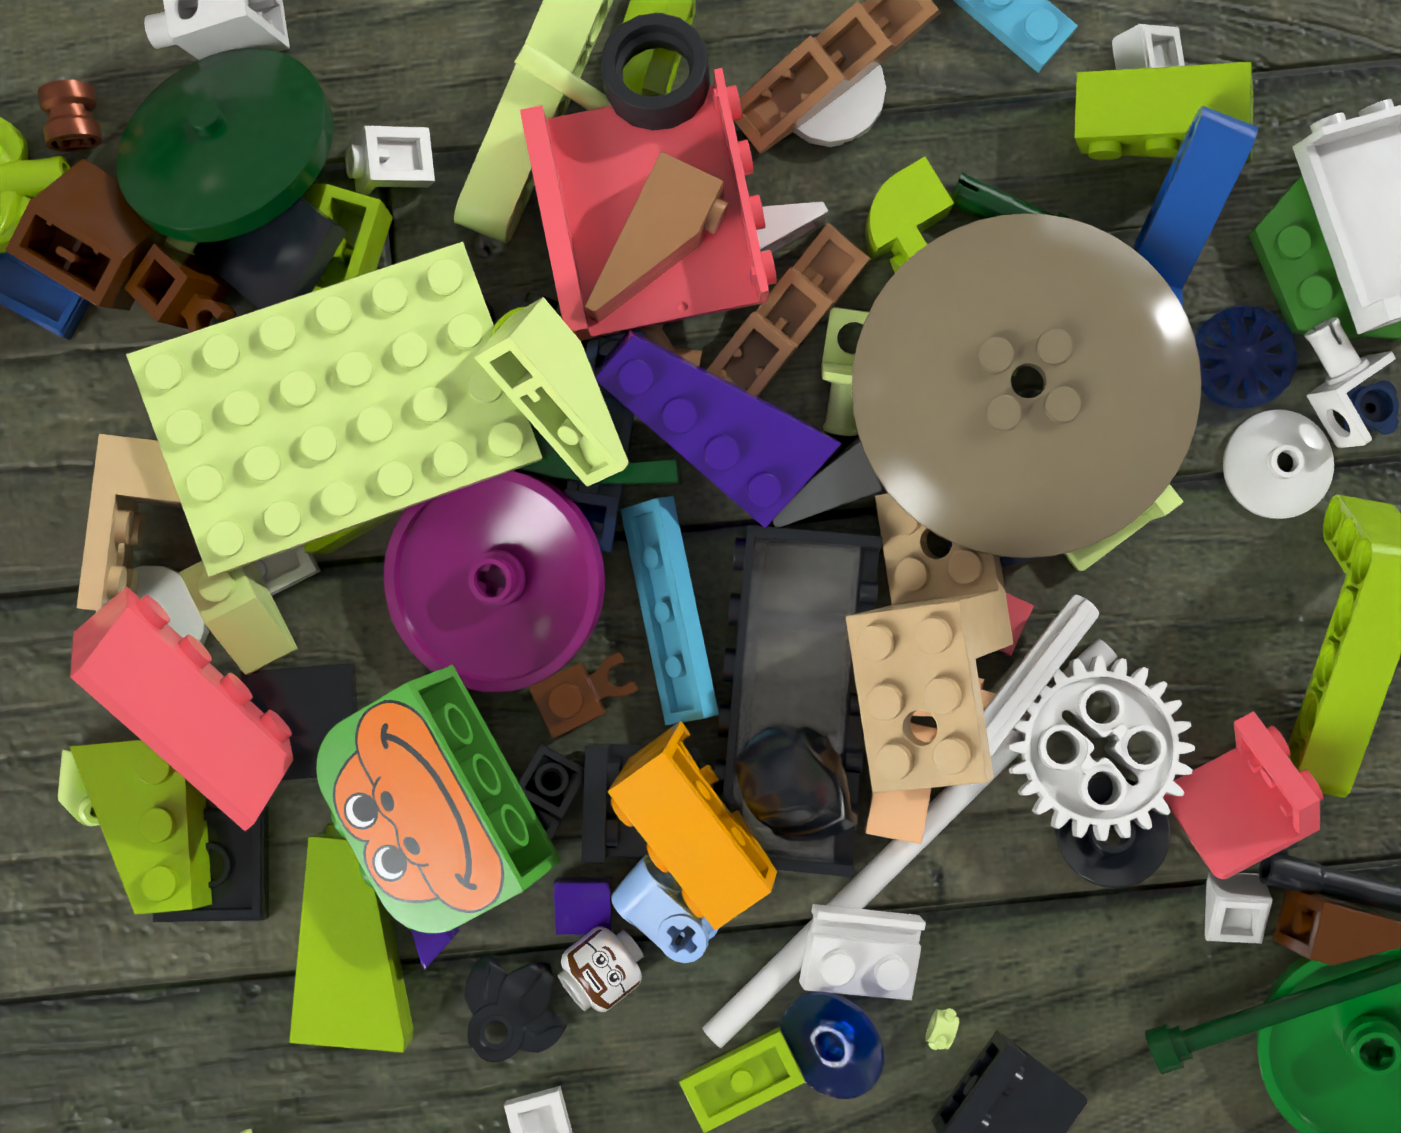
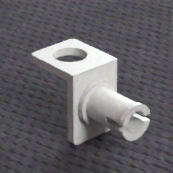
M1333 317L1314 327L1316 331L1311 329L1304 334L1329 374L1325 378L1326 382L1306 396L1338 448L1364 446L1372 441V437L1346 393L1396 358L1392 351L1359 358L1340 325L1339 318ZM1333 410L1339 412L1345 418L1350 427V432L1344 430L1337 423Z

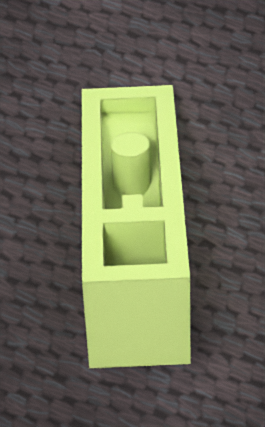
M544 297L508 317L474 358L587 487L623 471L629 462L581 341Z

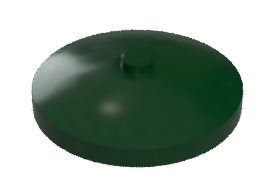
M261 48L234 49L195 61L171 75L155 88L140 104L127 124L120 141L116 161L117 178L122 194L148 226L162 235L176 240L214 242L253 231L269 223L290 208L317 178L328 157L333 139L334 122L330 103L311 71L295 58L281 52Z

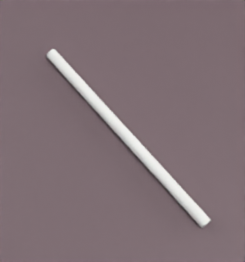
M1096 638L1077 657L1084 665L1086 672H1089L1093 657L1103 656L1107 668L1117 658V655L1104 641ZM1069 666L1063 671L1067 678L1070 677ZM1024 714L1020 720L1025 721L1028 715ZM1012 730L992 755L991 763L994 779L1019 755L1018 753L1007 751L1006 745L1020 742L1022 734ZM994 779L987 783L970 784L968 786H946L929 803L922 844L893 839L827 905L863 909ZM812 920L702 1027L706 1035L718 1047L722 1048L801 970L808 928H811Z

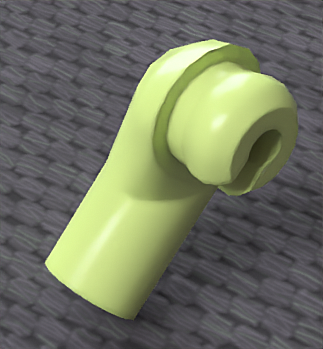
M70 748L62 749L58 800L81 824L90 827L100 825Z

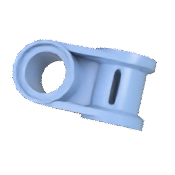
M648 853L644 855L612 892V904L622 918L636 926L660 947L666 956L676 962L690 963L702 957L708 947L709 939L714 937L719 928L714 930L705 917L700 920L691 912L683 899L682 887L669 871L667 873L662 872L653 863ZM680 934L684 938L679 945H676L675 940Z

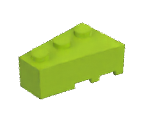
M1251 62L1077 72L1074 138L1080 153L1088 154L1090 158L1096 160H1113L1122 156L1175 158L1189 126L1201 106L1253 125L1254 95ZM1252 149L1246 161L1252 162Z

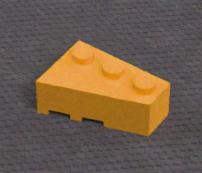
M680 721L631 756L611 785L608 793L612 797L611 805L618 818L628 827L634 825L647 842V852L653 863L662 872L667 873L669 871L682 887L683 899L691 912L698 918L705 917L713 929L717 930L770 894L777 871L740 812L737 810L730 813L710 787L719 779L710 765H706L701 770L698 768L682 742L690 736V733L683 722Z

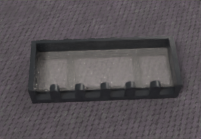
M747 525L746 538L736 537L733 570L743 571L741 593L731 592L728 626H738L736 648H726L723 681L733 682L731 704L721 703L718 737H728L726 760L716 759L714 773L719 780L713 784V791L715 793H723L722 802L730 813L737 810L740 812L776 870L853 877V850L857 825L838 835L808 842L787 841L774 835L772 830L759 822L749 810L738 785L736 761L738 760L739 752L746 742H749L756 734L774 724L791 725L797 728L807 726L821 735L827 736L830 739L831 746L837 752L845 771L850 794L851 811L857 815L858 823L857 804L860 773H862L863 766L862 747L864 733L846 616L875 609L878 594L879 553L883 537L777 527L764 528L763 526Z

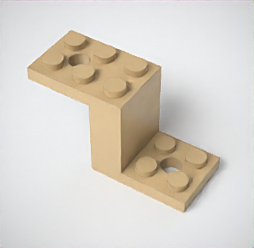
M99 434L77 600V608L99 611L126 586L137 594L139 574L137 569L131 568L134 546L140 547L142 545L146 525L145 514L138 513L139 503L183 508L157 440Z
M889 493L875 495L892 605L846 616L873 793L987 783L994 779L976 658L1013 645L1000 556L980 553L952 543V548L945 557H937L930 552L927 546V536L930 530L904 511ZM917 710L928 712L936 721L937 735L932 742L928 743L917 739L911 730V718Z

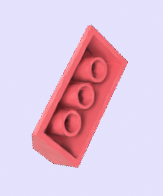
M126 586L73 632L70 678L246 831L255 823L294 760L289 740L292 732L284 720L274 711L268 710L264 714L250 701L253 698L251 692L237 676L232 673L223 676L209 663L212 661L211 655L195 637L188 634L182 638L167 624L170 622V618L158 602L148 595L140 599Z

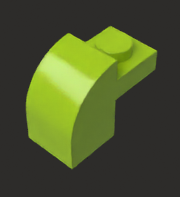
M925 156L894 174L881 186L873 200L866 220L865 243L872 261L892 251L894 257L890 259V263L895 273L915 253L927 245L921 232L946 218L954 205V202Z

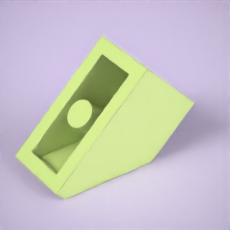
M203 561L179 572L204 624L245 675H249L298 650L255 562L215 577H208Z

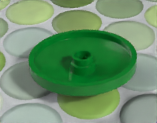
M1401 947L1336 965H1329L1302 956L1279 976L1267 994L1264 1003L1401 957ZM1401 983L1256 1032L1257 1056L1267 1092L1282 1116L1299 1133H1401Z

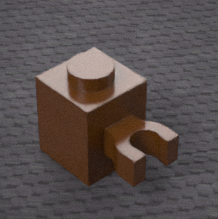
M154 243L124 287L157 322L188 329L189 333L209 327L213 316L223 321L237 316V313L229 305L222 303L231 288L199 257Z
M621 652L606 658L601 663L599 669L591 675L585 662H582L529 687L552 738L607 713L608 711L602 698L607 696L624 697L639 690L635 680L622 687L613 685L609 679L611 668L626 662Z

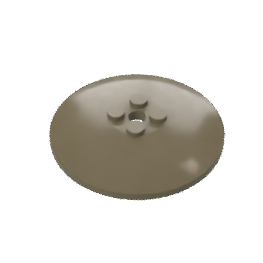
M1012 214L978 220L938 237L915 253L891 277L874 301L857 343L852 375V401L857 432L874 473L891 497L918 523L936 535L956 545L980 553L1013 558L1049 557L1072 552L1093 545L1117 533L1137 519L1164 492L1179 470L1196 429L1201 397L1200 360L1195 337L1177 296L1165 279L1144 257L1113 235L1089 224L1046 214ZM1021 367L1036 369L1041 374L1044 382L1041 394L1034 398H1023L1017 395L1011 386L1012 373Z

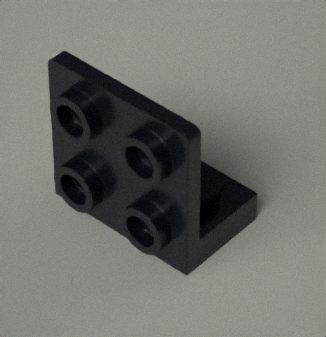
M589 743L585 746L581 862L605 863L608 856L644 857L648 853L646 848L647 842L634 825L628 827L618 818L611 805L612 797L608 793V790L628 759L646 745ZM685 746L699 768V748L696 746Z
M996 1030L931 1121L937 1133H1066L1086 1106L1087 1098Z

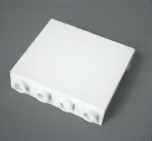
M1392 99L1372 104L1358 112L1359 117L1346 120L1344 113H1337L1323 118L1310 126L1312 130L1311 135L1292 147L1358 335L1401 321V105L1394 107Z

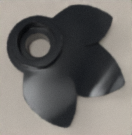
M490 955L483 956L476 963L466 982L464 996L473 1014L468 1026V1042L478 1057L489 1062H500L510 1058L518 1050L533 1053L545 1051L560 1039L568 1023L562 1016L547 1009L554 988L553 974L548 963L527 964L512 971L508 976L501 965ZM491 1022H500L506 1027L507 1036L499 1044L490 1043L485 1037V1028Z

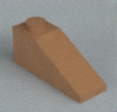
M660 152L585 305L589 318L601 322L699 247L706 231L713 235L716 234L729 206V203L722 200L724 196V181Z

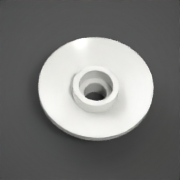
M1270 410L1248 418L1232 433L1224 450L1223 473L1231 494L1244 508L1265 518L1286 519L1309 511L1325 496L1333 478L1334 457L1327 437L1313 421L1296 412ZM1281 452L1287 453L1293 460V466L1289 472H1284L1278 467L1277 458Z

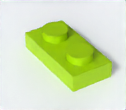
M777 1027L680 1076L679 1083L703 1132L706 1133L805 1083V1079L780 1027Z

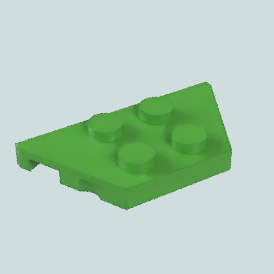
M1301 175L1281 196L1270 212L1248 234L1290 334L1304 335L1311 329L1316 331L1314 328L1316 325L1330 318L1338 317L1341 322L1340 325L1350 339L1374 337L1401 342V321L1358 335L1307 187Z

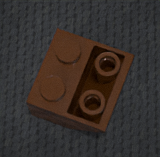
M81 159L29 201L5 251L98 307L130 311L135 299L124 287L152 245L155 243L163 246L167 236L155 231L140 218L122 194L117 177L92 162Z

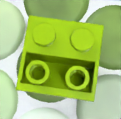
M312 184L302 197L347 230L345 237L312 292L376 271L393 216L379 199L329 184Z

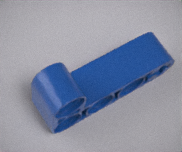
M1201 106L1194 116L1132 247L1165 279L1177 296L1181 306H1183L1182 289L1251 152L1258 132L1257 126Z

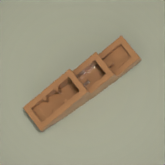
M866 0L862 4L857 1L816 38L810 35L739 98L742 119L736 120L735 123L757 151L763 154L894 54L941 14L940 10L932 0Z
M827 223L797 263L787 270L769 293L768 302L762 303L755 312L749 315L707 371L759 397L837 303L872 257L832 224Z

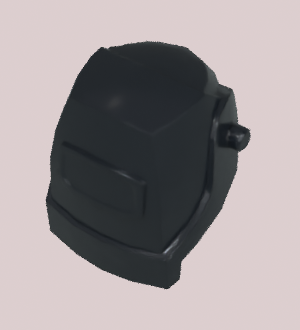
M774 724L756 734L749 742H746L739 752L738 760L736 761V775L743 798L756 819L770 828L774 835L787 841L808 842L838 835L857 825V815L851 811L850 794L845 771L837 752L831 746L830 739L827 736H823L807 726L797 728L791 725Z

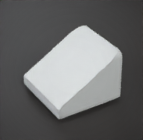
M1138 24L1117 35L1112 40L1116 70L1185 66L1178 27Z
M1209 872L1206 883V941L1262 944L1273 899L1267 885L1260 882L1259 874L1237 873L1227 879H1219L1212 872Z

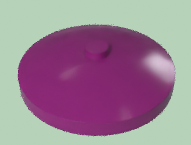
M516 469L406 508L394 527L386 550L384 590L390 616L401 639L414 656L429 670L435 672L453 665L467 689L483 692H507L526 688L552 676L578 655L592 635L600 616L605 592V573L597 538L579 507L564 492L547 480Z

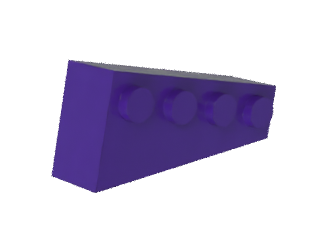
M631 330L626 332L593 370L596 381L764 528L772 522L841 445L831 434L741 389L739 386L722 377H718Z

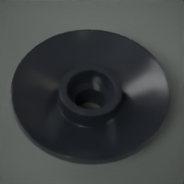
M1108 776L1097 777L1088 781L1087 789L1091 799L1097 804H1103L1109 800L1112 795L1113 786ZM1126 779L1130 785L1136 784V782ZM1151 809L1148 811L1151 819L1152 828L1149 830L1142 829L1134 820H1130V837H1120V842L1116 845H1108L1101 840H1096L1092 824L1089 825L1087 832L1082 838L1073 836L1072 819H1069L1060 829L1055 828V835L1062 857L1076 874L1095 885L1108 888H1125L1139 884L1149 878L1164 861L1170 845L1169 821L1167 815H1161Z

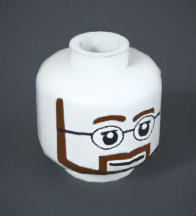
M597 926L562 954L561 965L563 971L558 974V978L582 1010L586 1011L592 1007L599 1012H606L639 986L642 974L636 962L644 956L636 942L625 930L615 935L609 929Z

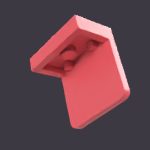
M1254 711L1234 721L1235 749L1193 770L1192 774L1183 775L1174 780L1185 792L1183 796L1168 794L1163 796L1171 813L1212 874L1219 879H1227L1320 830V801L1324 797L1317 781L1306 769L1300 772L1288 758L1290 750L1282 734L1274 726L1266 728Z

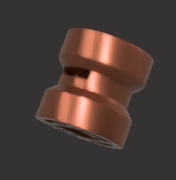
M60 80L49 82L38 88L40 109L48 114V122L43 127L46 147L55 151L79 152L96 148L102 144L100 124L93 119V114L91 113L97 105L95 87L92 84L78 80Z

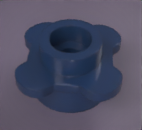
M1382 380L1368 386H1361L1359 384L1346 393L1368 431H1378L1382 435H1388L1397 429L1399 424L1397 418L1399 402L1396 396V388L1392 383ZM1367 403L1372 404L1374 407V411L1371 414L1365 410ZM1344 419L1342 423L1343 429L1350 432V427Z

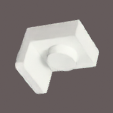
M364 126L352 143L347 146L345 154L346 172L349 178L355 179L356 193L369 195L375 187L429 188L435 181L429 128Z

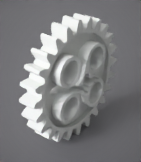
M1103 656L1092 658L1089 672H1086L1079 658L1069 661L1070 677L1067 678L1058 669L1050 680L1052 686L1050 688L1045 686L1038 695L1037 701L1033 702L1025 712L1028 715L1026 720H1019L1012 729L1022 734L1021 741L1006 745L1007 751L1021 754L1022 762L1009 768V772L1011 774H1026L1028 781L1018 790L1019 795L1038 794L1039 799L1032 809L1035 814L1040 815L1050 808L1055 810L1051 820L1053 828L1060 829L1069 819H1072V834L1075 837L1082 838L1087 832L1089 825L1092 824L1096 840H1107L1110 825L1114 826L1115 831L1121 838H1129L1131 835L1130 820H1134L1142 829L1149 830L1152 828V823L1148 811L1152 809L1161 815H1169L1171 811L1163 796L1165 794L1183 796L1185 792L1173 779L1175 775H1189L1193 771L1187 765L1178 762L1179 754L1195 750L1194 745L1179 742L1178 738L1179 733L1191 727V722H1174L1171 716L1179 709L1182 702L1175 700L1163 703L1160 697L1164 693L1167 683L1162 681L1147 687L1145 682L1148 676V669L1145 667L1137 669L1130 677L1126 676L1127 663L1126 659L1123 658L1116 660L1110 671L1106 670ZM1094 692L1101 693L1110 702V716L1102 724L1090 719L1086 711L1087 699ZM1063 711H1069L1090 737H1107L1109 742L1104 748L1106 753L1135 775L1137 778L1135 785H1130L1109 759L1091 758L1089 754L1093 751L1094 745L1087 737L1083 736L1062 718ZM1056 731L1065 734L1072 744L1071 756L1062 764L1051 760L1046 750L1048 738ZM1136 732L1145 735L1152 747L1150 757L1142 764L1132 760L1127 749L1129 739ZM1097 772L1107 775L1112 781L1113 786L1112 795L1103 804L1094 802L1089 796L1087 789L1088 781Z

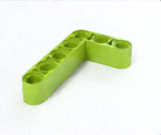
M1336 494L1332 497L1326 509L1323 522V538L1346 574L1288 743L1290 750L1288 758L1299 772L1306 769L1311 773L1323 795L1345 798L1353 787L1401 655V513L1392 504Z

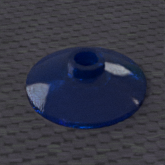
M811 992L797 998L787 1008L783 1015L780 1029L808 1086L832 1098L852 1099L864 1095L877 1083L884 1067L883 1044L875 1025L857 1005L834 993Z

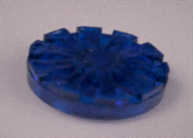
M1233 306L1212 316L1201 326L1195 336L1200 360L1201 390L1216 403L1232 409H1252L1277 398L1291 383L1292 376L1297 367V350H1295V340L1289 327L1284 322H1281L1275 313L1258 306ZM1243 316L1252 317L1253 319L1248 334L1246 333ZM1226 319L1230 322L1233 337L1221 327L1222 320ZM1268 325L1274 331V334L1260 342L1259 339L1264 327ZM1206 337H1213L1222 347H1209L1205 343ZM1278 343L1282 344L1284 355L1266 353V350ZM1204 359L1218 360L1219 366L1212 370L1204 369L1202 361ZM1265 365L1281 367L1283 369L1281 377L1276 376ZM1225 375L1228 377L1224 389L1219 391L1214 386L1215 380ZM1257 377L1268 386L1269 392L1267 394L1260 393ZM1241 381L1244 383L1245 399H1238L1236 394Z

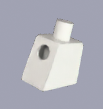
M163 0L165 11L147 15L144 21L147 37L154 48L160 49L178 45L199 60L234 49L261 48L277 52L290 49L283 0Z

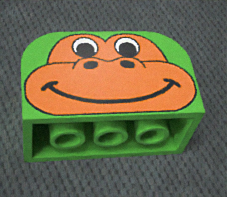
M453 665L411 680L342 720L328 732L320 746L317 757V779L322 795L331 810L333 825L347 839L359 861V870L364 881L376 891L386 910L398 922L410 929L423 933L450 931L525 891L562 861Z

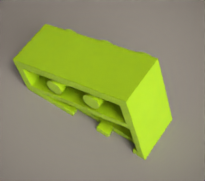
M142 740L69 746L134 914L192 910L211 905L212 891L208 885V882L211 881L209 849H206V843L209 842L207 820L204 821L203 814L204 809L207 808L206 796Z

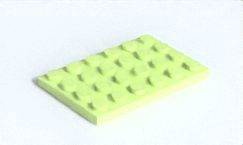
M463 242L126 354L208 577H215L542 460V455L529 420L474 358L489 341L494 325Z

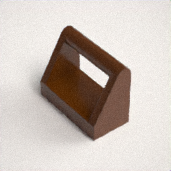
M1285 889L1272 941L1308 959L1336 965L1400 948L1401 922L1360 906L1315 894L1309 895Z

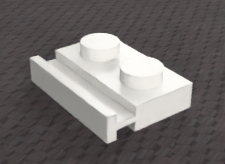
M818 904L812 905L811 928H808L799 983L804 990L912 1000L921 952L919 944L921 930L924 931L926 922L920 915Z

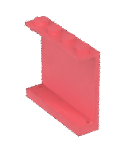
M722 68L714 69V84L710 85L703 106L691 119L670 129L652 131L632 126L618 116L612 106L549 119L546 118L542 105L520 110L562 320L580 341L768 302V285L777 283L776 270L771 250L760 251L756 230L765 229L762 203L759 195L749 196L745 176L754 174L748 140L737 141L733 121L742 119L739 94L736 85L726 87ZM660 152L724 181V196L722 200L729 203V206L716 234L713 235L706 231L699 247L601 322L589 318L585 305Z

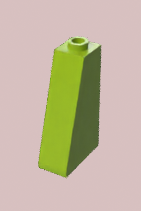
M327 823L326 831H320L308 838L289 1043L403 1053L413 1040L414 1028L392 916L380 901L376 891L364 881L359 870V861L347 839L336 830L333 823Z

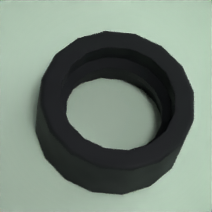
M663 13L638 15L619 25L606 41L601 56L602 78L606 97L615 113L632 126L652 131L674 128L691 119L705 103L710 87L706 45L697 30L680 17ZM658 48L672 50L687 60L689 64L687 80L680 88L666 95L650 97L637 94L630 90L623 81L624 66L632 57L645 50Z

